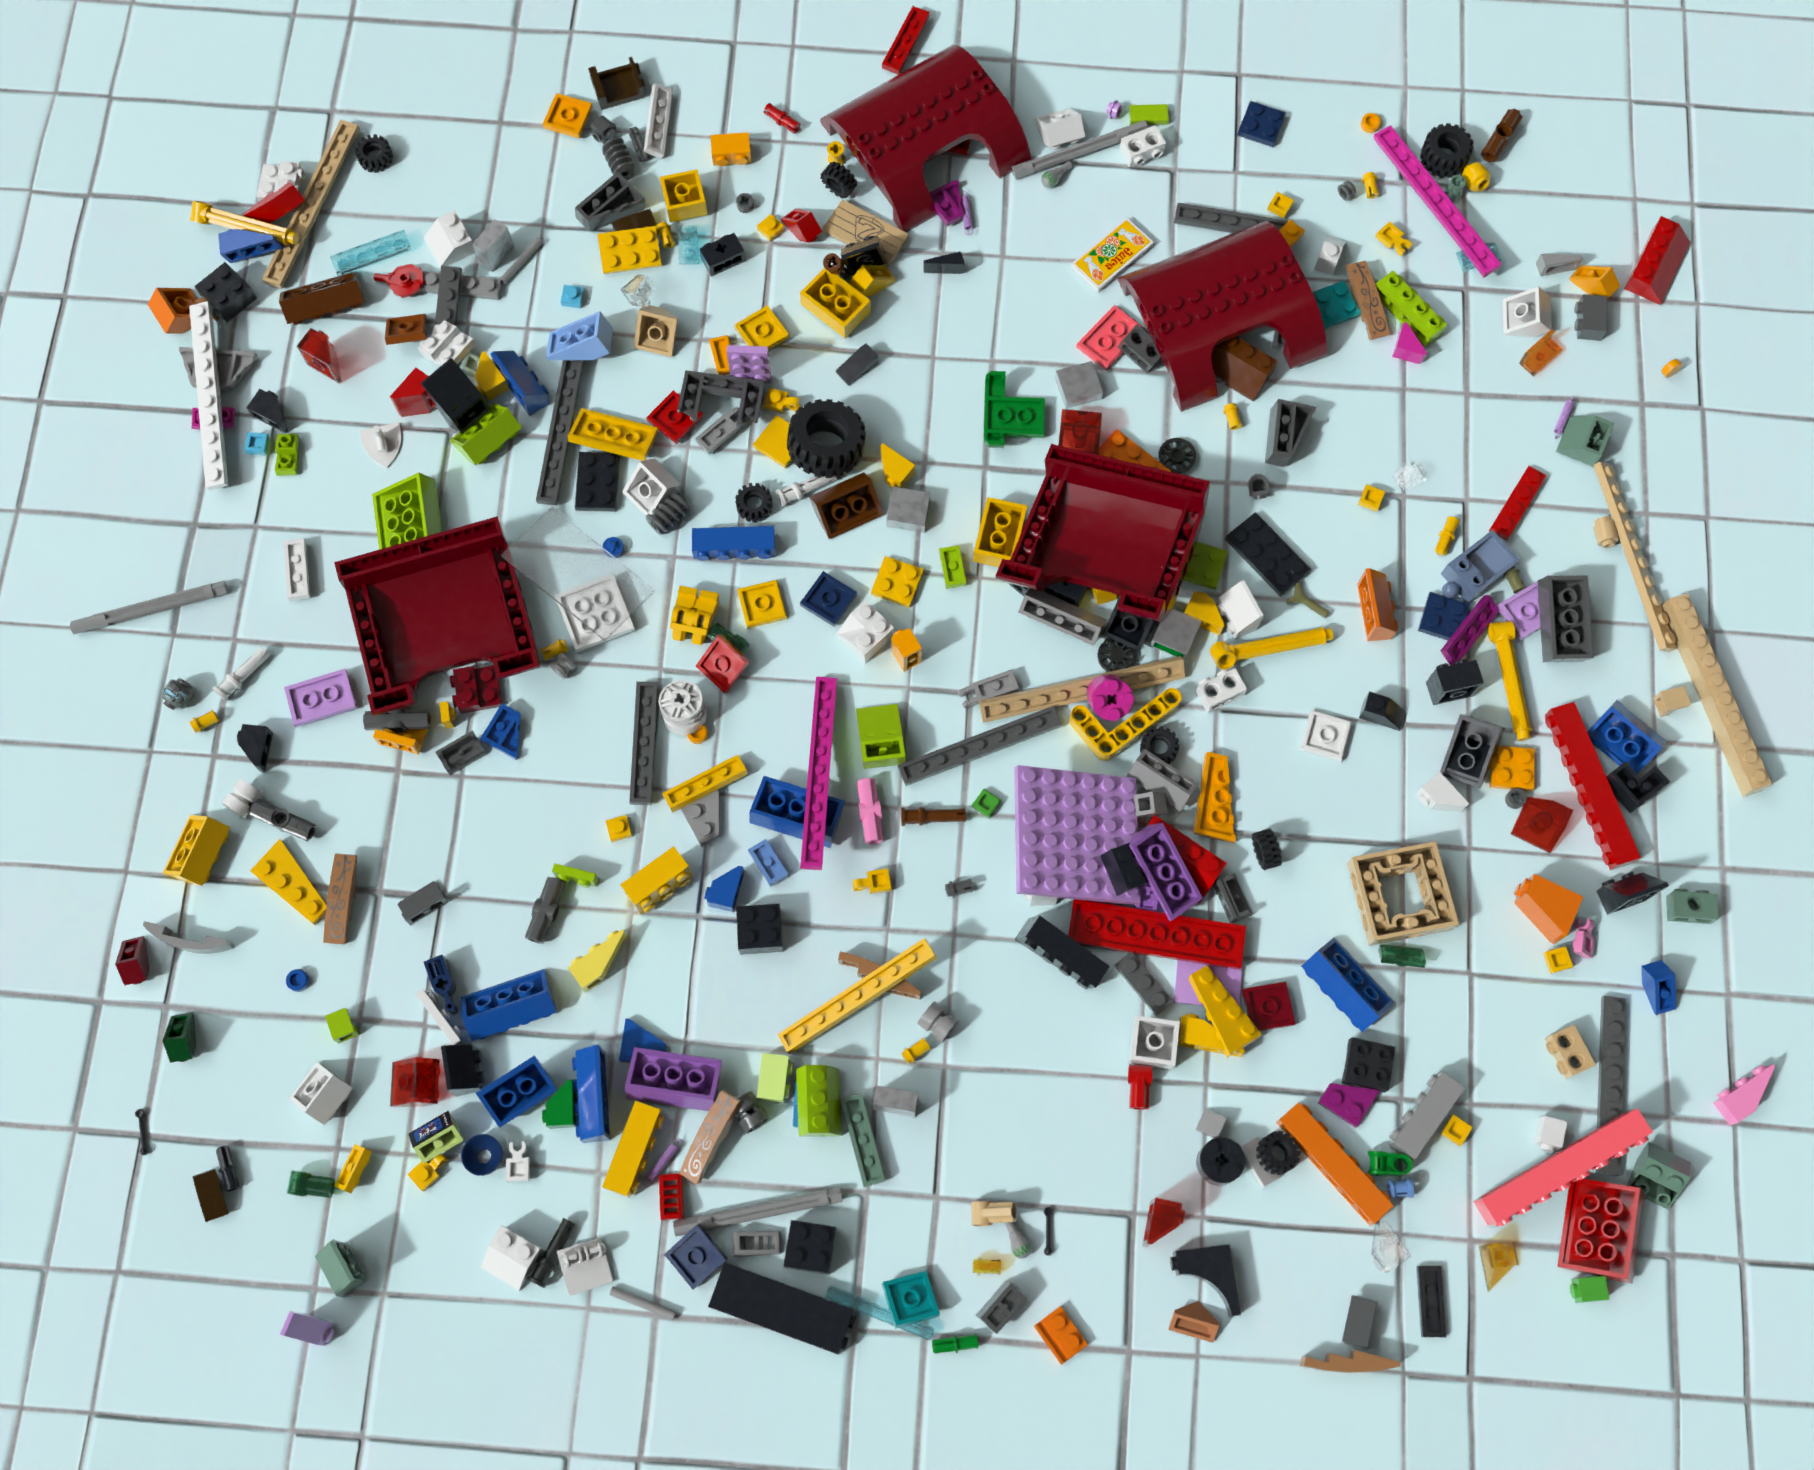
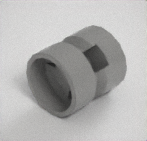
M934 1001L921 1016L917 1024L925 1031L931 1030L932 1036L943 1043L959 1020L950 1013L945 1014L944 1008Z

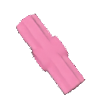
M864 778L857 781L860 803H858L860 820L863 823L865 844L873 845L883 842L881 806L877 797L875 779Z

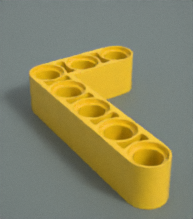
M1169 688L1109 733L1088 708L1082 705H1077L1072 709L1069 723L1100 760L1109 761L1143 736L1149 729L1151 730L1176 711L1182 697L1180 691L1175 688ZM1172 697L1176 702L1169 703L1166 698ZM1156 709L1159 711L1160 715H1152L1150 713V710ZM1076 714H1081L1084 716L1085 719L1079 721L1076 720L1074 716ZM1139 721L1144 727L1137 728L1133 723ZM1095 730L1098 735L1092 737L1088 734V731ZM1125 734L1128 739L1120 740L1117 735ZM1108 746L1111 752H1103L1101 747Z

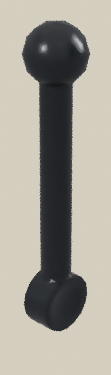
M138 1109L135 1112V1116L139 1120L142 1147L140 1154L147 1155L149 1149L146 1147L143 1122L145 1111Z
M1050 1207L1044 1209V1215L1046 1216V1248L1044 1249V1254L1047 1256L1053 1253L1050 1247V1216L1053 1214V1210Z

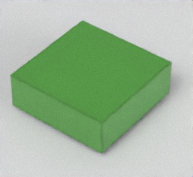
M983 789L973 802L972 808L990 818L1001 803V799Z

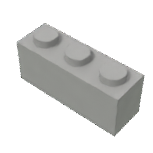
M1146 749L1139 755L1126 776L1136 778V783L1149 792L1165 793L1166 803L1178 811H1181L1198 783Z

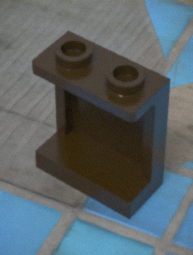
M628 57L629 64L602 72H597L596 66L588 68L601 110L645 98L643 90L646 89L644 79L639 78V74H641L638 62L634 63L632 57Z

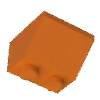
M156 288L147 305L166 334H183L191 329L189 306L195 305L194 302L197 297L191 288Z

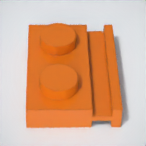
M1061 1306L1033 1326L1060 1365L1088 1345Z

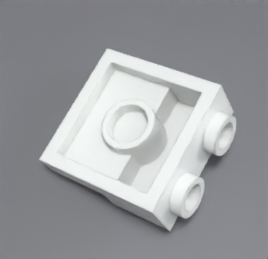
M280 161L279 165L263 164L256 196L257 200H262L272 191L275 193L289 181L301 194V181L305 178V171L300 163Z
M444 320L441 324L434 326L433 333L426 340L420 342L418 349L425 359L439 366L443 365L450 358L458 365L477 343L472 337L460 332L457 326Z

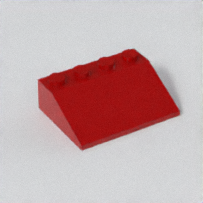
M1581 1179L1574 1182L1571 1180V1186L1568 1189L1557 1266L1597 1277L1606 1276V1279L1633 1284L1645 1193L1638 1187L1589 1179Z

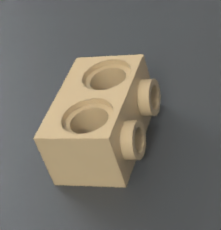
M1575 1025L1545 1038L1548 1052L1554 1056L1559 1073L1564 1075L1566 1079L1596 1065ZM1559 1038H1563L1566 1041V1048L1559 1044ZM1570 1058H1574L1577 1061V1068L1571 1066Z

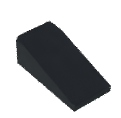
M962 252L924 260L923 272L942 274L965 273V262Z
M865 343L835 372L849 386L879 363L878 355Z

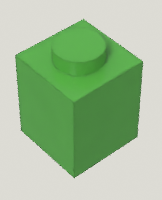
M1606 1276L1571 1279L1570 1293L1572 1298L1575 1299V1303L1610 1300Z

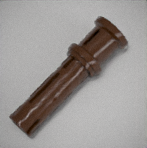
M829 253L824 257L823 266L831 274L838 275L842 279H846L849 276V271L838 255Z
M901 807V826L906 824H919V826H923L925 822H966L965 808L925 810L923 807L918 809H905V807Z

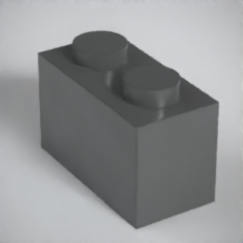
M1583 294L1579 302H1576L1574 312L1577 313L1574 330L1577 331V339L1601 341L1607 332V296Z

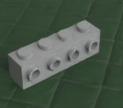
M1034 589L1027 591L1018 613L1093 646L1099 639L1107 620L1048 593Z
M1444 1071L1437 1075L1433 1074L1427 1082L1429 1087L1426 1092L1421 1091L1414 1100L1416 1103L1414 1109H1408L1402 1117L1404 1121L1400 1128L1396 1127L1389 1136L1392 1140L1388 1145L1399 1154L1409 1156L1412 1161L1418 1157L1465 1089L1464 1086Z

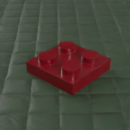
M1286 982L1244 988L1242 990L1247 1016L1260 1032L1296 1025Z

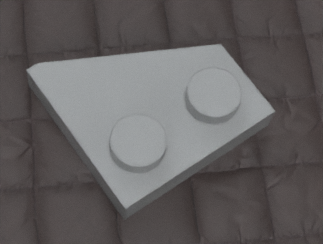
M718 790L681 808L700 846L720 837Z

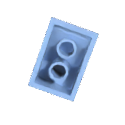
M601 311L551 331L546 358L548 360H595L605 357L610 353L613 327Z

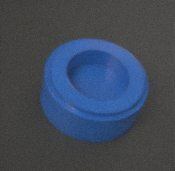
M301 969L290 971L286 977L287 987L294 992L304 991L310 982L308 974Z

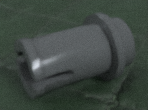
M971 879L954 883L949 881V884H945L947 897L955 898V895L973 892Z

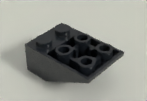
M452 358L447 360L420 383L448 425L460 434L465 433L492 409L481 392Z

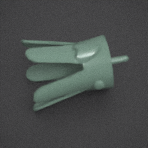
M1461 175L1453 176L1444 191L1446 195L1451 190L1453 191L1451 196L1452 203L1456 201L1459 191L1460 198H1463V187L1466 184V180Z

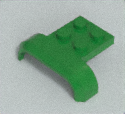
M990 371L985 377L984 443L988 448H1004V437L1044 438L1045 398L1005 397L1006 371Z

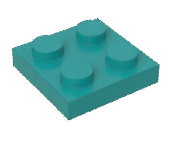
M1345 281L1313 292L1322 317L1324 329L1360 317L1361 311Z
M926 1271L882 1283L895 1329L939 1317L940 1312Z

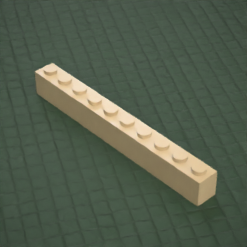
M1688 593L1669 598L1662 605L1663 612L1669 619V629L1675 636V644L1741 795L1745 797L1761 792L1772 785L1771 780Z

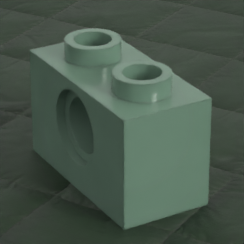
M1678 888L1666 896L1667 921L1712 924L1719 920L1717 894H1710L1708 890L1688 892L1687 889ZM1689 901L1694 903L1695 910L1689 906Z

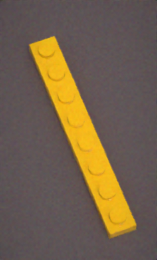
M923 938L780 1032L778 1036L787 1053L795 1052L935 960L937 956L928 941Z

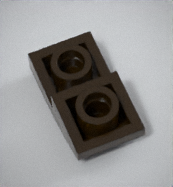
M651 209L628 215L611 223L614 231L657 226Z
M216 1168L194 1175L193 1181L205 1222L228 1215L229 1211Z

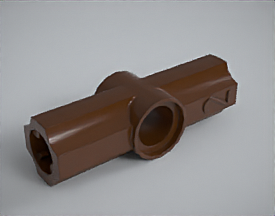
M1516 109L1507 110L1480 154L1483 160L1489 163L1497 160L1522 120L1523 116L1520 114V111Z

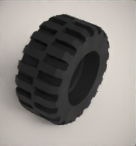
M818 399L814 403L808 402L804 404V408L799 407L796 413L792 415L788 429L787 450L791 460H795L794 464L798 468L802 467L805 473H813L815 477L819 478L820 476L832 478L834 475L839 477L844 472L849 473L852 471L853 467L857 466L860 462L866 438L865 425L861 421L857 412L853 413L854 409L850 406H844L843 402H832L833 399H826V401ZM828 431L838 435L843 442L835 446H823L814 442L809 436L815 432Z

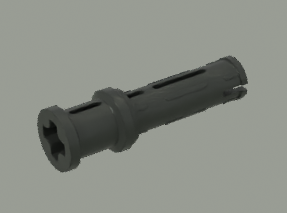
M565 1218L562 1219L543 1256L537 1259L536 1262L538 1264L532 1275L527 1277V1280L542 1288L546 1287L545 1282L549 1274L556 1268L554 1263L558 1257L557 1251L563 1249L576 1224Z

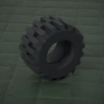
M1446 123L1445 126L1440 124L1437 128L1431 129V132L1426 136L1420 153L1421 163L1426 165L1425 169L1427 171H1432L1431 174L1434 176L1438 174L1441 178L1444 176L1451 178L1452 175H1459L1464 170L1474 149V146H1472L1474 143L1473 139H1470L1471 135L1469 133H1465L1466 129L1463 127L1460 129L1458 128L1459 125L1456 124L1451 126V123ZM1440 148H1448L1454 154L1445 153Z

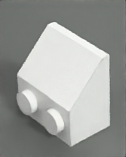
M1071 108L1034 118L1043 144L1051 149L1059 148L1066 142L1070 144L1079 142L1080 138L1085 137L1081 114Z
M455 210L437 218L424 236L440 268L441 265L449 266L475 254L472 240Z
M1536 287L1503 299L1504 335L1535 337L1552 331L1550 295L1540 287Z
M653 458L639 462L622 492L645 515H652V510L654 508L659 510L658 505L660 503L664 504L666 498L671 500L670 495L672 493L677 494L682 484Z
M1244 580L1221 595L1216 603L1220 616L1225 621V628L1228 634H1232L1235 640L1256 631L1264 616Z
M317 1062L289 1099L306 1114L326 1125L335 1116L336 1110L341 1103L347 1100L353 1088Z
M501 1225L488 1246L481 1268L520 1291L544 1250Z

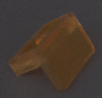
M1553 329L1528 349L1519 362L1532 376H1535L1562 351V348L1551 339L1555 333Z

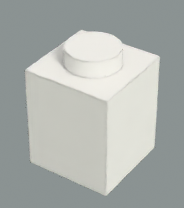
M1549 1116L1540 1117L1538 1119L1534 1144L1541 1146L1540 1149L1546 1152H1554V1150L1561 1149L1563 1147L1567 1122Z

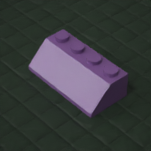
M1163 823L1148 825L1132 837L1129 846L1169 921L1174 920L1203 899Z
M634 1047L625 1084L626 1099L709 1111L718 1096L722 1060Z

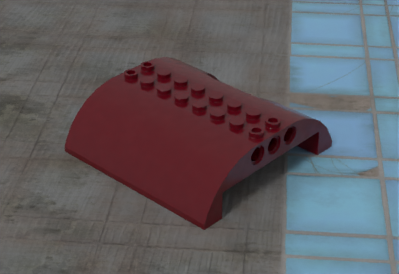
M951 45L820 119V123L830 136L835 133L839 134L893 207V221L904 232H908L936 216L930 193L924 181L923 169L931 159L969 139L980 141L990 152L989 166L999 179L1011 173L1012 166L1032 159L1024 131L1009 102L977 60L958 45Z
M1268 221L1260 222L1118 277V282L1124 295H1132L1174 383L1173 397L1180 412L1218 397L1211 354L1220 343L1249 331L1266 326L1275 328L1285 342L1282 354L1290 369L1327 355L1325 329L1313 292L1281 232Z
M1051 444L1045 457L1046 476L1011 559H1002L995 575L996 579L1038 591L1054 583L1069 582L1110 592L1121 597L1117 605L1118 611L1163 622L1176 601L1192 559L1206 510L1210 481Z
M498 516L334 562L338 580L346 591L371 692L367 697L373 716L416 704L417 691L422 681L435 673L478 661L491 662L494 664L498 680L540 668L538 649L525 600Z

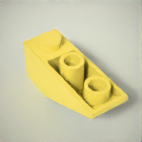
M623 930L612 932L607 936L608 940L601 945L600 943L595 944L589 949L588 954L584 957L579 956L570 963L571 966L568 969L585 993L604 980L627 937Z

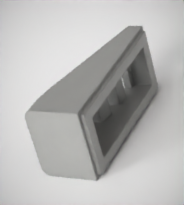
M1540 254L1536 266L1540 276L1577 270L1583 260V256Z
M735 1231L732 1233V1256L780 1254V1231ZM750 1237H753V1250L749 1248ZM759 1237H762L763 1250H759ZM768 1237H772V1249H768ZM740 1238H744V1250H740Z

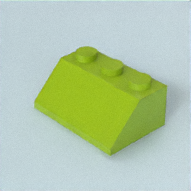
M494 403L490 406L492 409L465 433H457L449 440L450 443L470 463L474 465L484 463L488 459L487 456L501 449L503 443L508 439L514 438L519 433L518 430L522 428L508 408Z
M804 1065L796 1069L799 1137L842 1136L839 1069L828 1065Z

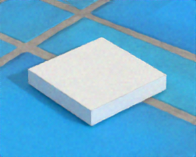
M1311 710L1300 750L1341 762L1352 721Z

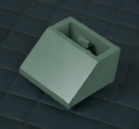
M1596 415L1570 417L1556 452L1593 466L1602 457L1614 423Z
M1648 1142L1636 1160L1627 1186L1641 1188L1645 1193V1199L1669 1210L1691 1179V1162Z
M331 1240L315 1255V1258L335 1295L343 1297L366 1283L363 1277L366 1273L360 1263L356 1264L353 1258L355 1252L349 1243L345 1244V1242Z

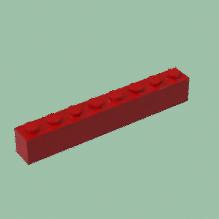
M1575 702L1551 708L1545 714L1546 726L1551 729L1554 745L1560 750L1562 764L1568 769L1570 783L1576 788L1578 802L1584 807L1586 821L1592 826L1595 833L1594 840L1597 845H1600L1603 852L1602 858L1604 863L1608 865L1610 871L1635 863L1641 859V856Z

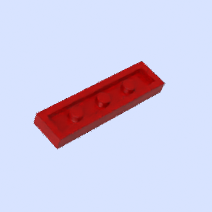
M912 6L882 62V69L900 74L930 17V12Z
M1528 466L1489 529V532L1493 530L1500 538L1507 541L1547 475Z

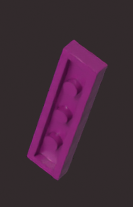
M1483 595L1440 650L1449 665H1454L1462 660L1500 611L1490 595Z

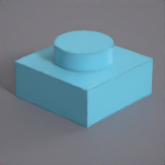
M564 285L560 301L561 306L581 308L584 288Z
M247 432L244 447L245 453L266 455L269 435L267 433Z

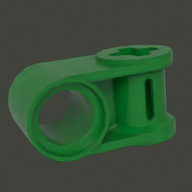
M1368 1151V1156H1370V1170L1368 1174L1371 1176L1401 1177L1412 1170V1160L1405 1154ZM1396 1160H1402L1405 1163L1406 1168L1404 1171L1396 1168Z

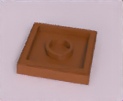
M426 314L388 318L385 330L386 345L426 340L428 321Z

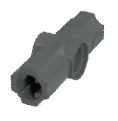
M399 708L375 716L372 715L371 711H365L363 723L366 731L389 729L395 733L406 732V729H429L431 716L429 709L407 710L406 708Z
M261 799L255 801L250 808V816L308 842L315 833V824ZM287 816L286 821L283 824H279L280 819Z
M547 877L540 898H537L533 905L532 919L525 935L526 939L538 944L544 943L551 922L553 923L558 915L559 901L566 885L565 882L554 877Z

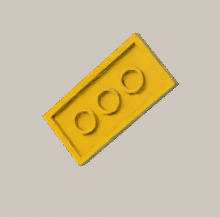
M581 408L568 434V442L645 461L658 434V428Z

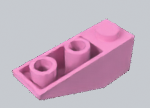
M1763 1064L1751 1071L1754 1075L1749 1078L1746 1076L1742 1077L1734 1083L1736 1087L1731 1091L1727 1088L1717 1095L1719 1099L1713 1102V1104L1729 1125L1739 1123L1756 1111L1774 1071V1064L1766 1067Z

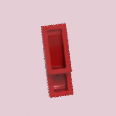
M289 181L275 193L273 191L244 212L242 216L272 223L296 208L305 199Z

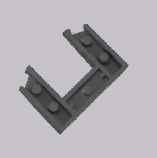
M685 370L677 412L689 415L690 420L696 422L703 394L741 399L736 427H743V424L749 422L758 423L765 381Z

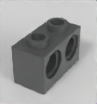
M1138 324L1117 346L1146 373L1161 358L1148 331ZM1132 338H1136L1139 344L1135 343ZM1147 351L1152 352L1154 357L1149 356Z

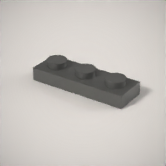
M441 265L435 325L441 324L444 320L455 326L457 324L462 278L461 267Z
M1129 952L1114 965L1156 1017L1173 1004L1174 1001L1132 952Z

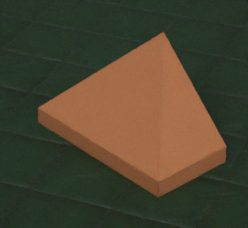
M1197 1301L1174 1310L1168 1330L1213 1343L1219 1328V1322Z

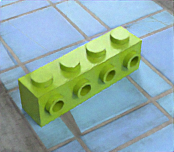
M1394 270L1375 284L1381 303L1401 324L1408 323L1424 347H1427L1443 334L1447 326L1444 319L1438 316L1431 309V306L1424 302L1417 292L1405 283L1403 277Z

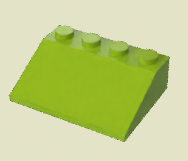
M418 472L372 494L379 549L442 532L435 479Z

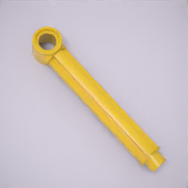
M193 200L191 221L208 225L212 223L230 229H241L273 235L280 243L285 245L297 244L299 241V234L293 232L292 228H285L214 208L210 203Z
M1512 621L1490 623L1488 625V637L1490 642L1496 645L1513 726V734L1517 735L1518 741H1527L1531 739L1529 732L1532 731V728L1530 727L1512 642L1515 639V627Z
M1319 627L1317 629L1236 645H1228L1227 642L1219 641L1210 648V655L1218 668L1224 670L1231 668L1239 660L1319 644L1325 645L1326 641L1333 640V632L1331 628L1324 629Z

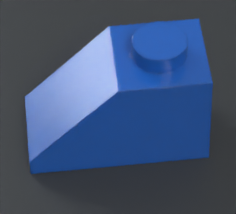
M737 866L712 881L711 887H707L704 899H707L709 907L734 912L745 872L743 866Z
M1662 960L1642 965V985L1654 1014L1658 1015L1675 1010V973Z

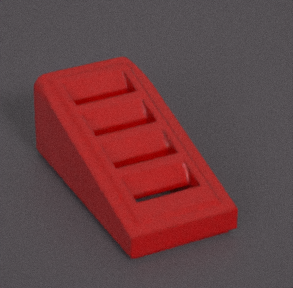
M679 1173L659 1175L660 1220L685 1219L682 1175ZM677 1180V1185L665 1186L664 1181ZM677 1189V1194L665 1195V1190ZM678 1198L677 1203H666L665 1199ZM678 1207L677 1212L666 1213V1208Z

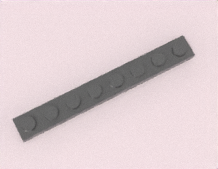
M563 360L536 496L538 504L555 506L558 504L569 446L568 434L573 425L584 360Z
M1051 706L899 764L898 770L905 786L1057 729L1062 726L1055 707Z
M1601 997L1597 1128L1623 1113L1626 998ZM1610 1157V1163L1600 1169H1595V1173L1614 1176L1621 1175V1157L1614 1159Z

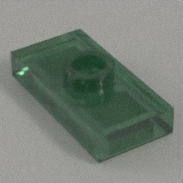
M1380 944L1378 952L1381 963L1396 964L1401 967L1425 968L1426 959L1423 949Z

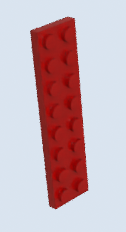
M1074 899L1068 936L1080 945L1241 970L1246 926L1180 915L1174 920L1169 921L1166 914L1161 912Z

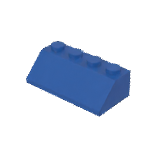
M763 776L749 811V823L803 839L807 789ZM828 796L824 838V846L828 848L832 846L845 803L844 800Z
M1332 938L1301 966L1305 970L1306 975L1320 986L1321 991L1333 1000L1336 1007L1344 1012L1353 1026L1361 1032L1366 1030L1395 1003L1335 938Z
M545 969L461 997L462 1019L471 1042L485 1039L492 1034L505 1032L510 1028L526 1025L533 1020L546 1018L557 1013Z
M593 1045L575 1051L576 1057L572 1058L573 1071L577 1073V1079L573 1080L574 1093H578V1102L574 1104L575 1115H579V1124H576V1136L583 1143L610 1140L605 1051L600 1045Z

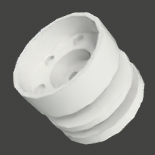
M678 680L671 682L663 688L658 702L667 728L677 735L693 734L700 730L706 722L707 711L698 686L690 681Z

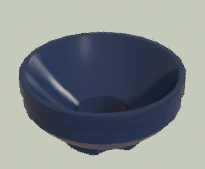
M487 1134L471 1137L461 1151V1160L464 1168L477 1176L493 1173L498 1169L503 1159L500 1143L497 1139ZM482 1150H488L491 1153V1158L487 1163H481L478 1159V1155Z

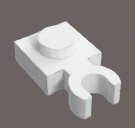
M510 1142L509 1151L513 1154V1158H506V1182L530 1181V1158H524V1154L527 1151V1143L522 1142L521 1150L515 1151V1143Z

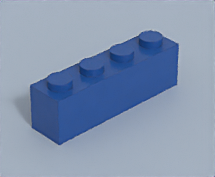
M774 526L692 528L693 558L707 561L711 558H718L719 560H728L730 558L747 560L750 557H759L760 559L775 557Z

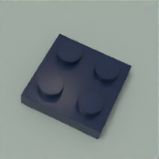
M1250 101L1237 136L1274 147L1286 112Z
M823 571L800 602V606L835 627L856 598L857 592Z
M1429 592L1418 631L1449 640L1465 620L1470 604Z
M700 1223L693 1227L664 1254L692 1290L699 1286L728 1259Z

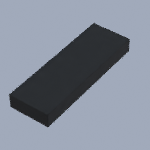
M1416 1266L1421 1337H1446L1441 1266Z

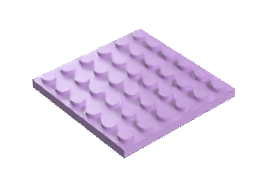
M1022 765L1014 767L1016 894L1134 905L1141 903L1140 888L1119 896L1116 895L1100 857L1113 848L1130 843L1132 837L1138 833V819L1134 795H1137L1136 778Z

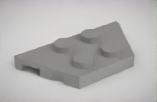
M179 347L185 369L188 372L190 384L193 388H197L193 348ZM216 349L219 389L233 390L255 362L257 354L249 351Z

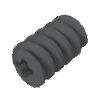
M616 137L604 143L602 152L612 174L614 175L619 172L627 181L633 178L635 175V164L632 162L624 140L621 137Z
M672 493L670 495L671 500L666 498L664 504L660 503L658 505L659 510L654 508L652 515H646L647 522L659 535H661L660 529L667 532L666 524L670 527L674 526L671 521L672 519L677 522L680 521L678 514L683 517L686 516L684 509L689 512L692 511L688 502L679 493Z

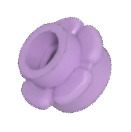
M1117 100L1109 103L1106 113L1109 114L1110 119H1117L1120 116L1122 104L1118 103Z

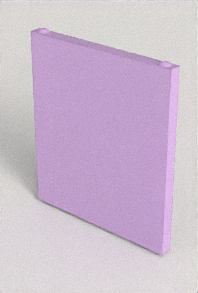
M1177 960L1174 1003L1204 1006L1203 1003L1199 1002L1188 978L1191 974L1206 966L1205 964ZM1207 965L1237 1004L1241 1006L1242 967L1241 970Z

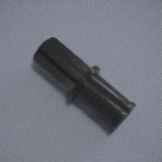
M228 1145L218 1147L216 1149L220 1166L218 1172L222 1175L225 1192L239 1189L240 1185L235 1171L237 1165L233 1164L230 1148Z

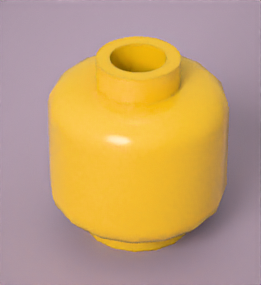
M1479 162L1467 165L1462 173L1466 180L1465 185L1472 192L1483 191L1490 184L1491 174Z

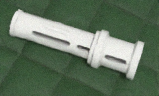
M836 475L832 476V478L814 476L801 483L794 482L790 487L783 490L778 489L776 490V495L780 504L784 507L786 503L795 499L800 500L804 494L836 481L837 477Z
M260 647L233 674H227L226 679L212 689L223 700H229L228 697L236 689L242 687V682L270 657V654Z

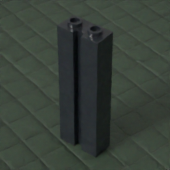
M726 1262L723 1264L708 1305L709 1308L838 1355L840 1350L845 1352L849 1338L845 1337L847 1329L853 1328L857 1315L853 1314L854 1309Z

